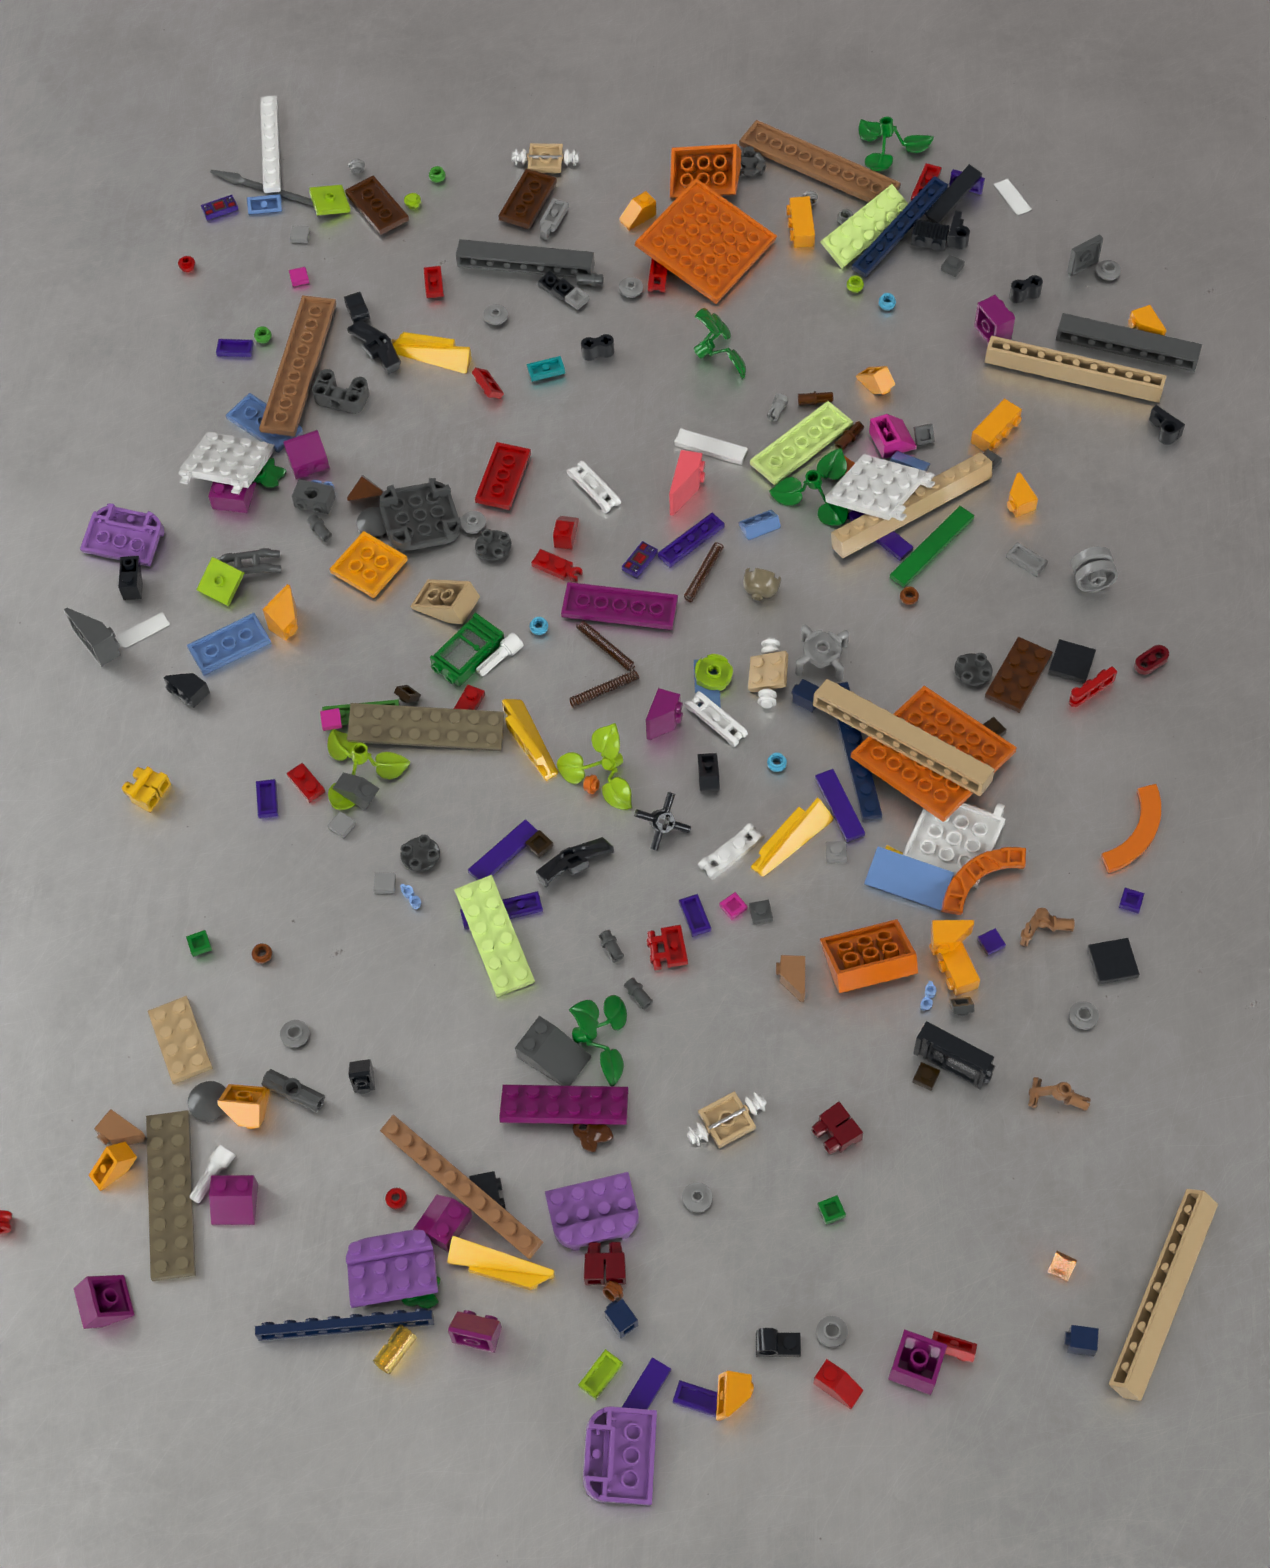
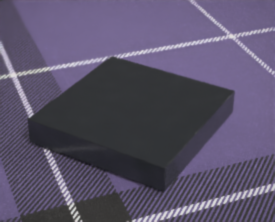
M1059 639L1048 673L1085 683L1096 649Z
M1128 938L1088 945L1087 948L1098 984L1139 977L1140 974Z

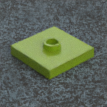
M342 185L309 187V193L317 216L350 213V206Z
M212 557L196 590L229 606L245 573Z

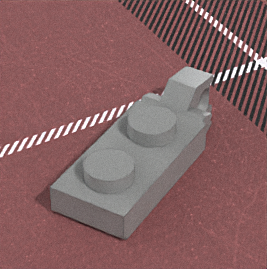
M552 199L540 220V238L547 240L550 232H555L569 208L568 202Z

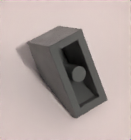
M343 772L332 789L365 810L380 788L363 777Z

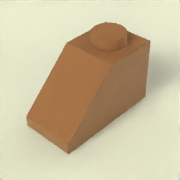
M781 955L780 963L776 962V975H780V983L800 1002H804L805 956Z
M112 1109L108 1111L94 1128L98 1134L96 1138L104 1145L108 1143L114 1145L122 1142L131 1145L143 1143L147 1140L141 1130Z

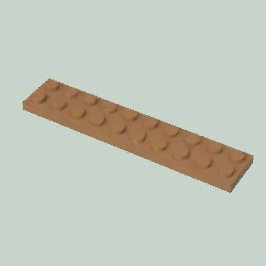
M758 120L752 124L739 140V146L753 147L756 152H760L766 158L868 203L891 184H893L897 191L901 186V183Z
M302 295L259 427L260 432L295 437L335 311L336 299Z

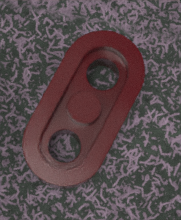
M1163 645L1153 646L1136 658L1135 670L1142 675L1150 674L1167 662L1169 650Z

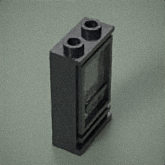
M927 1021L916 1038L914 1055L918 1056L921 1054L924 1059L928 1058L929 1062L974 1086L978 1085L980 1090L984 1083L988 1085L995 1068V1065H993L994 1056Z

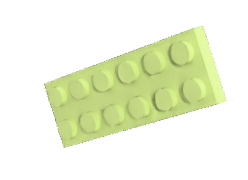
M891 184L826 236L820 243L837 264L844 268L878 238L908 203Z
M827 401L750 460V465L772 484L777 485L781 480L842 435L845 430L851 428L853 421Z
M492 875L454 889L497 998L535 983Z

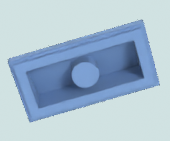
M281 195L247 197L248 214L282 212Z
M896 451L890 459L891 462L926 472L930 466L928 462Z
M772 510L738 522L748 540L781 527L779 516Z

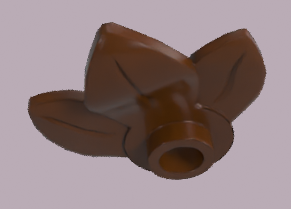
M573 1124L574 1135L580 1138L581 1146L589 1152H596L597 1143L607 1142L614 1138L612 1131L605 1124ZM581 1125L587 1126L586 1130H580L579 1128Z

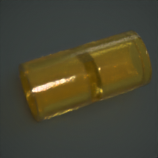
M400 1324L388 1339L387 1345L385 1344L372 1362L390 1375L417 1339L416 1335Z

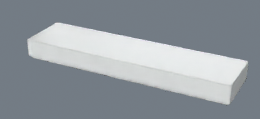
M680 429L674 441V446L739 465L743 464L748 453L747 447L685 429Z

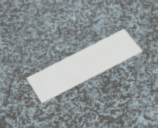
M1009 179L993 184L1017 216L1032 210Z
M163 612L120 633L116 637L125 649L170 626V623Z

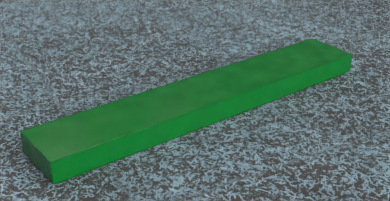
M959 506L890 574V579L905 588L974 519V515L962 506Z

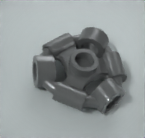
M745 147L744 151L741 152L742 165L740 173L744 174V176H754L756 173L763 174L766 169L764 157L760 152H756L753 147Z

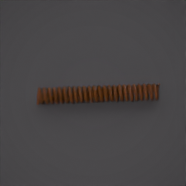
M715 542L710 552H708L684 594V598L687 601L693 602L694 597H696L700 590L699 588H701L717 557H719L724 548L721 543Z
M582 621L579 627L576 624V628L579 631L583 632L585 636L602 648L604 652L608 653L610 657L621 664L627 671L635 668L633 666L634 661L625 656L611 642H608L604 636L602 637L587 622Z
M635 670L624 675L622 674V676L611 679V681L608 680V682L600 684V686L597 685V687L589 688V690L581 692V694L578 693V695L570 697V704L574 708V706L579 705V702L580 704L582 702L585 703V701H590V698L593 700V697L601 696V693L604 695V692H609V689L612 691V688L615 690V688H620V685L623 687V684L631 683V680L634 682V679H639V675Z

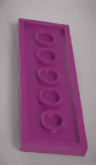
M567 582L561 617L673 630L678 595Z
M503 1085L499 1115L500 1123L627 1125L628 1087Z

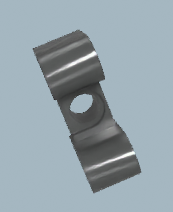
M330 369L320 371L312 387L317 405L353 414L363 410L370 394L367 380L364 377L354 378L349 388L337 387L334 372Z

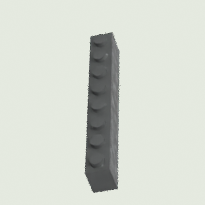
M459 239L456 251L458 267L541 275L551 271L555 276L576 278L577 273L592 274L595 264L594 252Z
M1065 313L1062 314L1056 336L1057 341L1195 372L1202 344Z

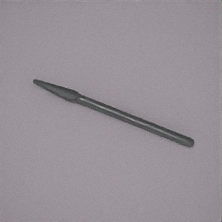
M218 170L210 171L212 174L234 185L243 184L264 191L262 183L243 178L238 173ZM285 190L271 192L275 195L280 194L281 197L314 206L311 198Z

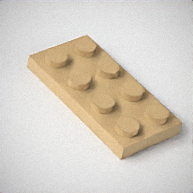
M187 996L148 1010L173 1084L213 1069Z

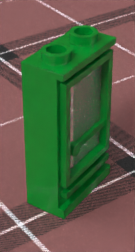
M477 613L473 614V617L433 656H430L433 671L437 674L441 673L449 683H454L458 687L476 672V667L500 647V642L504 639V632Z

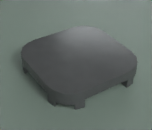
M429 478V483L396 489L394 485L387 486V490L380 496V513L388 539L397 549L416 550L448 544L458 538L461 520L458 517L451 496V488L448 484L445 485L438 482L436 478Z

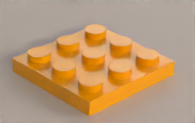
M363 531L331 566L330 573L374 599L408 559L406 555Z

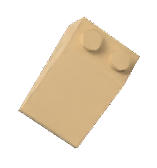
M428 579L410 607L413 610L447 623L463 624L480 598V595L470 581Z

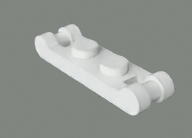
M580 461L576 467H571L567 470L569 477L574 479L591 496L604 513L609 512L613 506L616 507L621 504L619 497L584 461Z
M700 691L694 694L692 700H688L684 704L690 712L696 714L726 739L732 747H736L739 744V740L741 738L744 739L748 735L747 730ZM732 730L736 731L734 735L730 733Z
M749 823L742 831L715 852L703 858L698 866L705 870L708 877L713 880L760 844L765 836L761 832H757L755 830L756 827ZM749 835L752 837L750 841L746 839Z

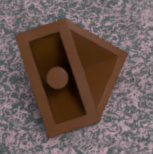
M362 475L347 496V500L380 496L383 490Z

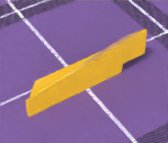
M403 332L398 339L391 340L397 354L464 374L468 372L472 359L470 347L456 346L455 339Z
M520 699L502 700L503 711L508 716L505 718L509 732L545 781L556 776L559 772L524 702Z
M817 797L806 812L798 807L762 846L759 851L761 856L751 865V869L764 877L829 825L834 818L821 799Z
M452 1236L447 1263L468 1266L470 1273L527 1290H532L538 1287L540 1283L548 1279L552 1280L555 1277L553 1269Z

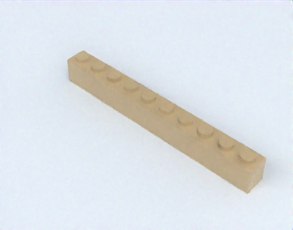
M991 336L985 357V363L1158 403L1160 402L1166 380V375L996 336Z
M980 452L933 477L931 481H934L935 485L932 488L920 485L903 504L906 507L903 514L907 515L903 521L893 517L890 520H885L864 514L831 532L832 548L842 558H845L991 479L992 461Z
M826 679L814 693L813 706L978 796H981L993 781L995 769L990 765L975 759L973 756L958 750L955 746L949 745L938 737L932 736L921 728L906 722L903 718H899L888 710L882 709L871 701L841 687L836 682Z
M1186 1189L1108 1384L1123 1398L1137 1401L1142 1400L1218 1204L1204 1190Z

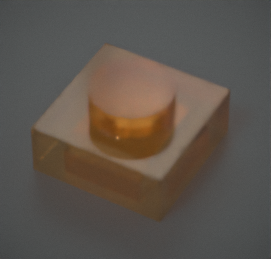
M1056 1251L1047 1272L1068 1282L1077 1260Z

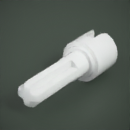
M510 633L500 642V647L476 667L478 674L485 676L507 655L513 656L524 646L522 641L516 634Z
M217 1145L209 1157V1167L189 1198L196 1203H200L210 1188L211 1175H218L221 1170H227L236 1155L223 1146Z

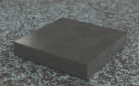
M1100 234L1072 248L1067 270L1070 276L1098 263L1103 243V237Z

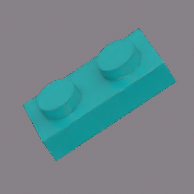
M561 356L527 364L531 382L565 374V367Z

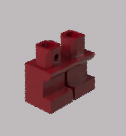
M840 1101L819 1115V1121L811 1129L817 1138L824 1134L829 1136L830 1139L823 1143L825 1150L829 1154L838 1150L842 1153L848 1146L860 1142L863 1138V1131L853 1118L850 1119V1114Z
M621 1242L609 1243V1253H601L600 1243H589L588 1251L585 1253V1285H605L604 1264H606V1282L616 1281L620 1285L626 1284L625 1254L622 1252Z

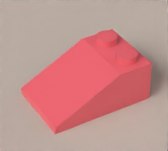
M686 450L680 451L669 493L670 515L672 516L699 490L700 483H704L705 461H702V453Z

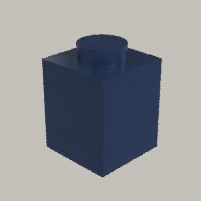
M802 679L799 685L796 684L792 689V703L813 713L816 708L813 706L814 693L819 686Z
M623 1299L618 1302L615 1300L606 1307L607 1310L604 1311L605 1318L620 1339L638 1327V1319Z
M1071 1325L1069 1331H1065L1064 1345H1068L1067 1353L1095 1356L1098 1349L1099 1328Z

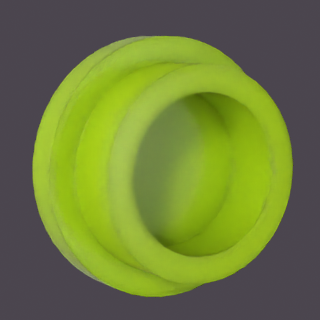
M410 193L404 197V203L408 208L415 209L419 207L421 198L416 193Z
M851 276L846 286L852 292H859L863 289L864 282L859 276Z

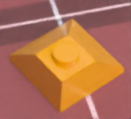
M287 584L262 609L268 629L285 641L290 636H293L298 629L296 604L291 587Z
M228 1084L218 1100V1106L238 1126H243L247 1129L259 1128L265 1119L270 1090L259 1086Z

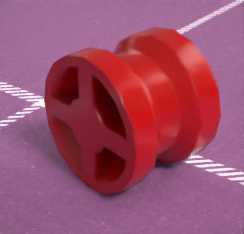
M0 1210V1234L11 1232L10 1220L12 1219V1213L9 1211Z

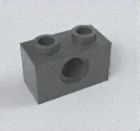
M301 479L298 480L292 494L294 507L329 514L336 497L333 486Z

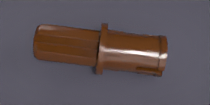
M814 391V393L798 394V405H817V403L832 402L834 400L833 392L816 393Z
M858 421L849 430H845L840 439L834 443L837 449L841 448L843 451L851 442L856 440L855 437L864 429V425Z

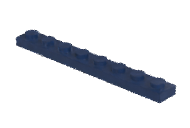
M934 176L853 263L852 270L866 278L915 225L916 220L920 219L947 190L948 184Z
M848 682L838 683L841 687L850 691ZM837 719L862 821L882 818V811L871 771L851 758V752L863 742L861 731Z
M418 1308L415 1312L396 1310L393 1314L374 1312L371 1316L352 1314L349 1318L330 1316L327 1320L308 1318L305 1322H297L295 1320L283 1321V1324L264 1322L261 1323V1326H255V1336L259 1341L429 1326L434 1325V1315L432 1310Z

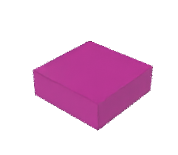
M306 267L289 270L293 287L309 283Z
M339 708L320 711L323 731L342 728Z
M736 892L719 903V906L731 920L748 909V906Z

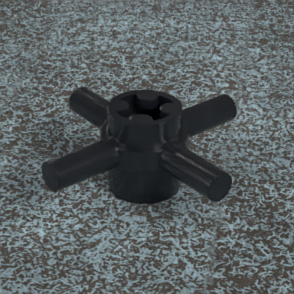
M667 793L663 809L653 811L652 813L636 809L634 817L649 821L651 827L655 830L650 849L658 851L663 833H667L672 829L689 833L691 830L690 825L675 821L673 814L670 812L675 797L674 793ZM659 819H664V823H659Z

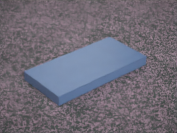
M249 393L226 414V418L259 441L274 444L275 451L279 453L284 448L283 442L295 438L302 431V427L298 425L295 437L260 432L259 427L267 404Z
M252 613L188 644L187 648L204 676L270 644L271 640L255 613Z
M877 847L864 885L941 911L944 895L952 881L954 872Z

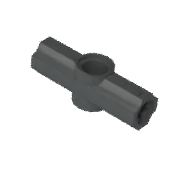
M272 1069L267 1071L261 1083L263 1087L287 1098L291 1103H298L314 1112L320 1110L324 1103V1094L301 1084L295 1078H289ZM292 1088H298L295 1093H289Z

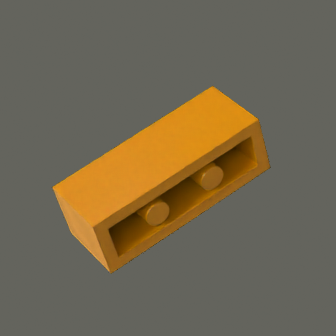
M810 196L789 198V205H786V213L790 215V218H788V228H792L790 230V241H793L794 248L813 247L815 245V230Z
M1004 398L974 429L971 444L984 452L987 449L990 451L996 449L1000 441L1010 434L1011 429L1020 424L1022 409Z
M932 942L929 944L932 954L936 955L939 960L938 967L941 973L944 972L947 977L946 984L950 991L953 990L955 996L978 989L980 979L963 943L954 951H949L948 953L932 951Z

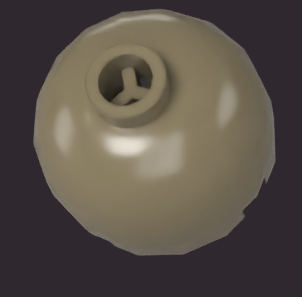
M750 568L745 570L743 585L746 592L752 595V599L762 601L777 593L781 583L780 576L777 579L775 578V573L755 568L754 571H749Z

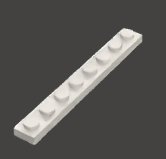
M277 96L260 97L264 193L281 192Z

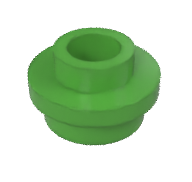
M440 166L431 168L429 172V178L433 182H440L446 177L445 171Z
M264 326L258 327L254 333V338L259 343H266L272 337L271 331Z

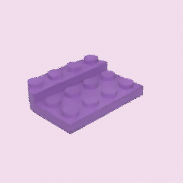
M109 503L97 512H93L80 550L83 553L120 560V557L139 556L140 565L150 567L160 536H164V526L158 517L150 511L143 513L119 508Z
M628 1172L545 1191L557 1242L571 1250H580V1247L587 1246L589 1243H600L621 1237L624 1240L630 1237V1234L639 1223L638 1209Z
M407 1230L368 1237L352 1242L349 1245L346 1263L351 1308L438 1293L435 1253L429 1237L423 1230Z
M604 1407L591 1416L586 1426L583 1485L589 1497L601 1503L652 1505L657 1410Z

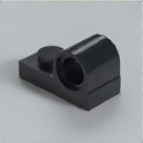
M955 210L948 234V248L965 249L968 246L970 230L963 225L964 219H961V211Z
M1157 405L1152 408L1149 421L1161 428L1158 436L1159 441L1165 445L1174 443L1182 436L1185 424Z
M717 753L698 754L700 791L720 790Z
M774 1328L757 1329L756 1357H801L800 1333H778V1330Z

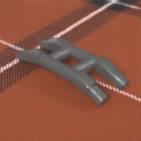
M262 548L254 551L227 553L217 558L224 563L234 562V568L245 574L258 572L281 573V565H272L270 563L260 565V557L279 558L280 550ZM252 558L253 566L242 567V559Z

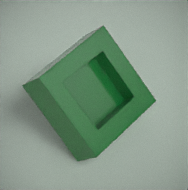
M206 930L186 936L193 957L212 950Z
M838 1195L817 1203L826 1225L846 1217Z

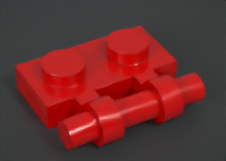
M681 925L661 928V936H656L653 930L647 932L648 939L646 942L647 946L650 947V962L653 964L654 970L662 969V961H667L668 968L688 965ZM663 944L665 952L659 953L658 945Z

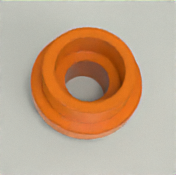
M596 775L586 776L583 783L584 791L594 794L599 789L600 781Z

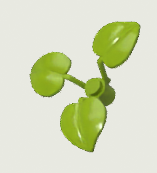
M616 723L601 727L592 734L593 748L601 753L602 760L583 766L582 756L575 752L566 753L558 759L557 768L566 781L572 784H578L585 778L584 769L602 764L604 769L612 771L608 777L609 783L602 786L604 799L608 804L618 809L627 810L632 808V794L628 782L621 777L612 779L618 771L617 767L623 763V756L619 753L620 739Z
M332 729L329 734L327 743L328 753L333 759L343 761L347 757L352 758L354 762L352 775L356 774L357 765L364 764L367 759H369L373 766H377L376 773L384 779L399 777L410 765V761L407 758L392 752L379 753L374 761L371 753H368L366 744L348 742L347 733L337 731L336 729ZM336 783L332 784L328 790V799L333 808L346 810L356 805L332 789Z

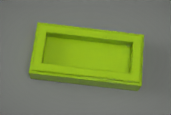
M605 1349L578 1386L597 1400L623 1366V1362Z

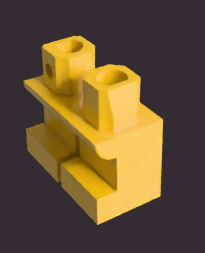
M148 766L146 769L137 767L132 775L137 781L134 784L128 781L125 782L122 790L132 803L151 813L159 802V797L164 795L171 783L167 774L157 773Z

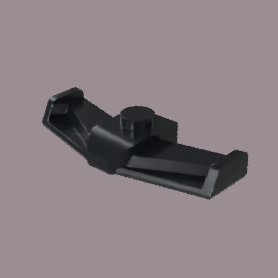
M359 320L347 328L348 333L355 335L365 342L362 344L363 350L372 359L380 357L388 375L399 369L401 360L386 333H382L363 320Z
M603 837L568 847L536 871V875L539 881L545 887H548L549 883L564 871L568 870L572 875L579 873L589 867L587 859L608 852L614 853V848Z

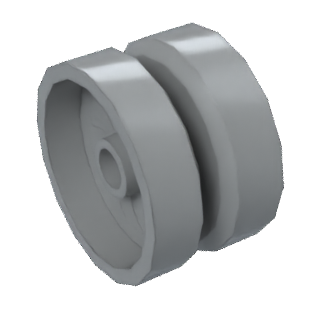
M1100 546L1090 547L1080 551L1072 558L1071 567L1080 590L1086 592L1099 591L1112 585L1117 580V569L1108 548Z

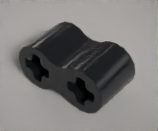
M1032 275L1026 280L1013 281L1011 283L1009 299L1013 303H1021L1028 298H1038L1041 294L1042 278Z
M361 292L344 296L345 305L353 324L359 320L365 321L370 319L369 311Z
M603 334L598 338H584L581 341L583 359L591 361L597 357H611L614 354L613 337L609 334Z

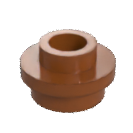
M905 587L901 591L900 600L904 604L912 605L918 601L919 594L914 587Z
M257 944L252 950V957L257 963H266L272 957V950L267 944ZM262 952L266 953L264 956H259Z
M607 1281L605 1283L603 1293L610 1301L613 1302L623 1298V1288L618 1282Z

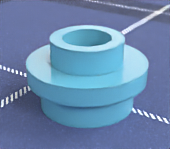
M884 293L879 298V306L883 309L889 310L896 305V299L891 293Z
M535 617L530 622V631L535 635H542L548 630V622L542 617Z
M773 753L769 756L767 765L770 770L779 772L785 769L787 760L781 753Z

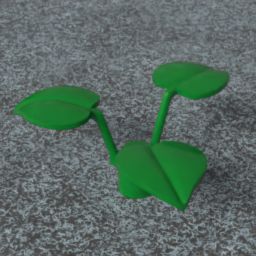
M891 117L881 118L880 123L869 122L863 119L859 123V136L861 139L873 141L877 137L883 136L882 153H872L865 158V166L873 171L886 170L892 165L893 157L892 155H885L886 138L891 137L894 132L902 146H906V150L912 153L926 150L934 139V136L911 135L905 137L903 141L897 131V126H893V119Z
M706 308L700 309L696 313L695 318L699 319L710 330V333L694 347L695 353L702 359L708 354L712 356L727 352V355L743 379L746 373V366L736 350L725 348L713 351L715 348L713 340L720 334L726 340L731 337L729 328L717 314H711Z
M839 448L828 453L818 462L817 470L808 471L805 475L806 480L803 482V487L800 480L795 477H788L769 490L771 496L782 505L794 506L802 501L801 492L805 491L807 485L810 489H818L825 502L818 509L819 520L828 526L843 525L848 518V509L827 503L821 489V478L837 480L845 475L847 462L842 449Z
M616 995L608 996L603 1005L607 1020L599 1023L597 1021L599 1009L595 1002L592 1000L580 1001L569 1009L579 1026L573 1029L572 1038L577 1044L586 1043L587 1046H594L605 1050L600 1054V1064L609 1085L615 1086L623 1073L624 1063L622 1056L617 1049L610 1050L608 1046L595 1043L593 1040L597 1037V1028L609 1023L614 1030H620L624 1027L627 1020L626 1006L621 997Z

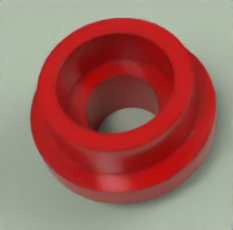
M184 256L179 259L178 266L182 271L190 272L194 269L195 260L191 256Z
M392 1188L387 1192L385 1200L390 1208L400 1209L406 1204L407 1195L401 1188ZM394 1195L400 1196L397 1201L392 1200Z

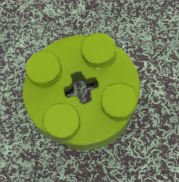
M707 655L706 658L699 659L695 665L696 683L705 689L722 691L732 680L733 667L728 663V659L722 655ZM715 669L718 674L712 675L709 671L712 672Z

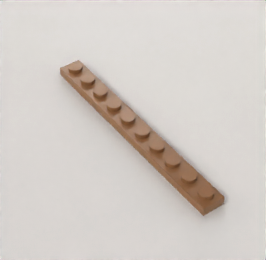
M392 1115L381 1128V1133L528 1259H531L544 1243L395 1115Z

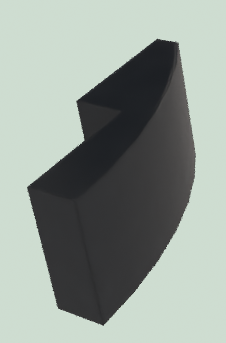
M548 271L537 284L546 292L561 300H565V296L575 288L564 278L560 280L551 271Z

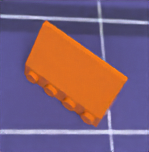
M737 144L672 148L670 198H677L695 179L701 181L720 196L736 195L741 169V149Z
M898 919L820 938L825 958L839 993L869 987L874 984L918 973L916 952Z

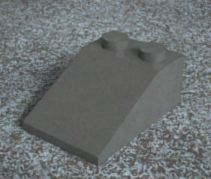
M64 609L73 631L101 667L121 655L118 649L120 644L116 640V635L111 627L107 628L103 622L72 609Z
M538 1016L515 1047L517 1058L561 1086H571L591 1058V1055L541 1016Z

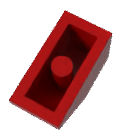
M560 516L556 520L553 532L554 548L573 549L579 518Z
M826 1359L814 1377V1385L849 1409L853 1408L863 1392V1389L846 1371Z

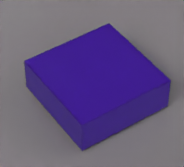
M1124 888L1119 908L1139 914L1145 893Z
M996 928L977 938L987 956L1006 946Z

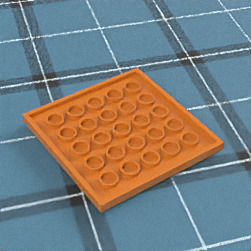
M695 179L635 241L634 246L717 304L772 245L777 235L701 181Z
M926 686L917 691L893 714L921 728L932 736L938 737L945 743L955 746L958 750L973 756L975 759L990 765L995 769V772L1017 749V747ZM870 736L851 752L852 759L943 822L973 794V792Z

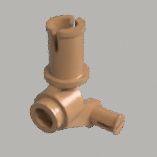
M1038 908L1031 920L1026 923L1025 929L1021 931L1022 938L1020 944L1028 946L1029 940L1033 938L1038 927H1048L1052 932H1055V930L1073 932L1075 921L1073 918H1056V916L1050 915L1046 908Z
M1038 1077L1033 1078L1032 1088L1029 1089V1107L1036 1108L1039 1097L1053 1095L1056 1100H1063L1067 1106L1073 1105L1084 1111L1089 1108L1090 1103L1088 1102L1091 1099L1074 1093V1090L1071 1089L1067 1082L1041 1087L1042 1079Z

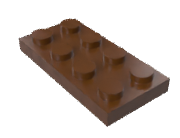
M526 169L498 215L499 220L530 229L556 185L557 178Z
M374 175L345 190L347 197L380 235L409 221L406 212Z
M1018 637L985 693V698L1020 713L1051 659L1053 652Z

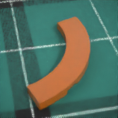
M1157 784L1137 789L1140 802L1139 823L1133 834L1124 843L1102 853L1101 857L1108 873L1120 870L1131 864L1152 843L1161 819V799Z
M1004 847L993 851H986L968 861L950 882L944 895L941 912L961 915L968 892L985 875L1007 868L1024 869L1026 848Z

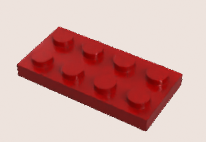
M496 442L475 496V503L510 510L529 461L531 449Z

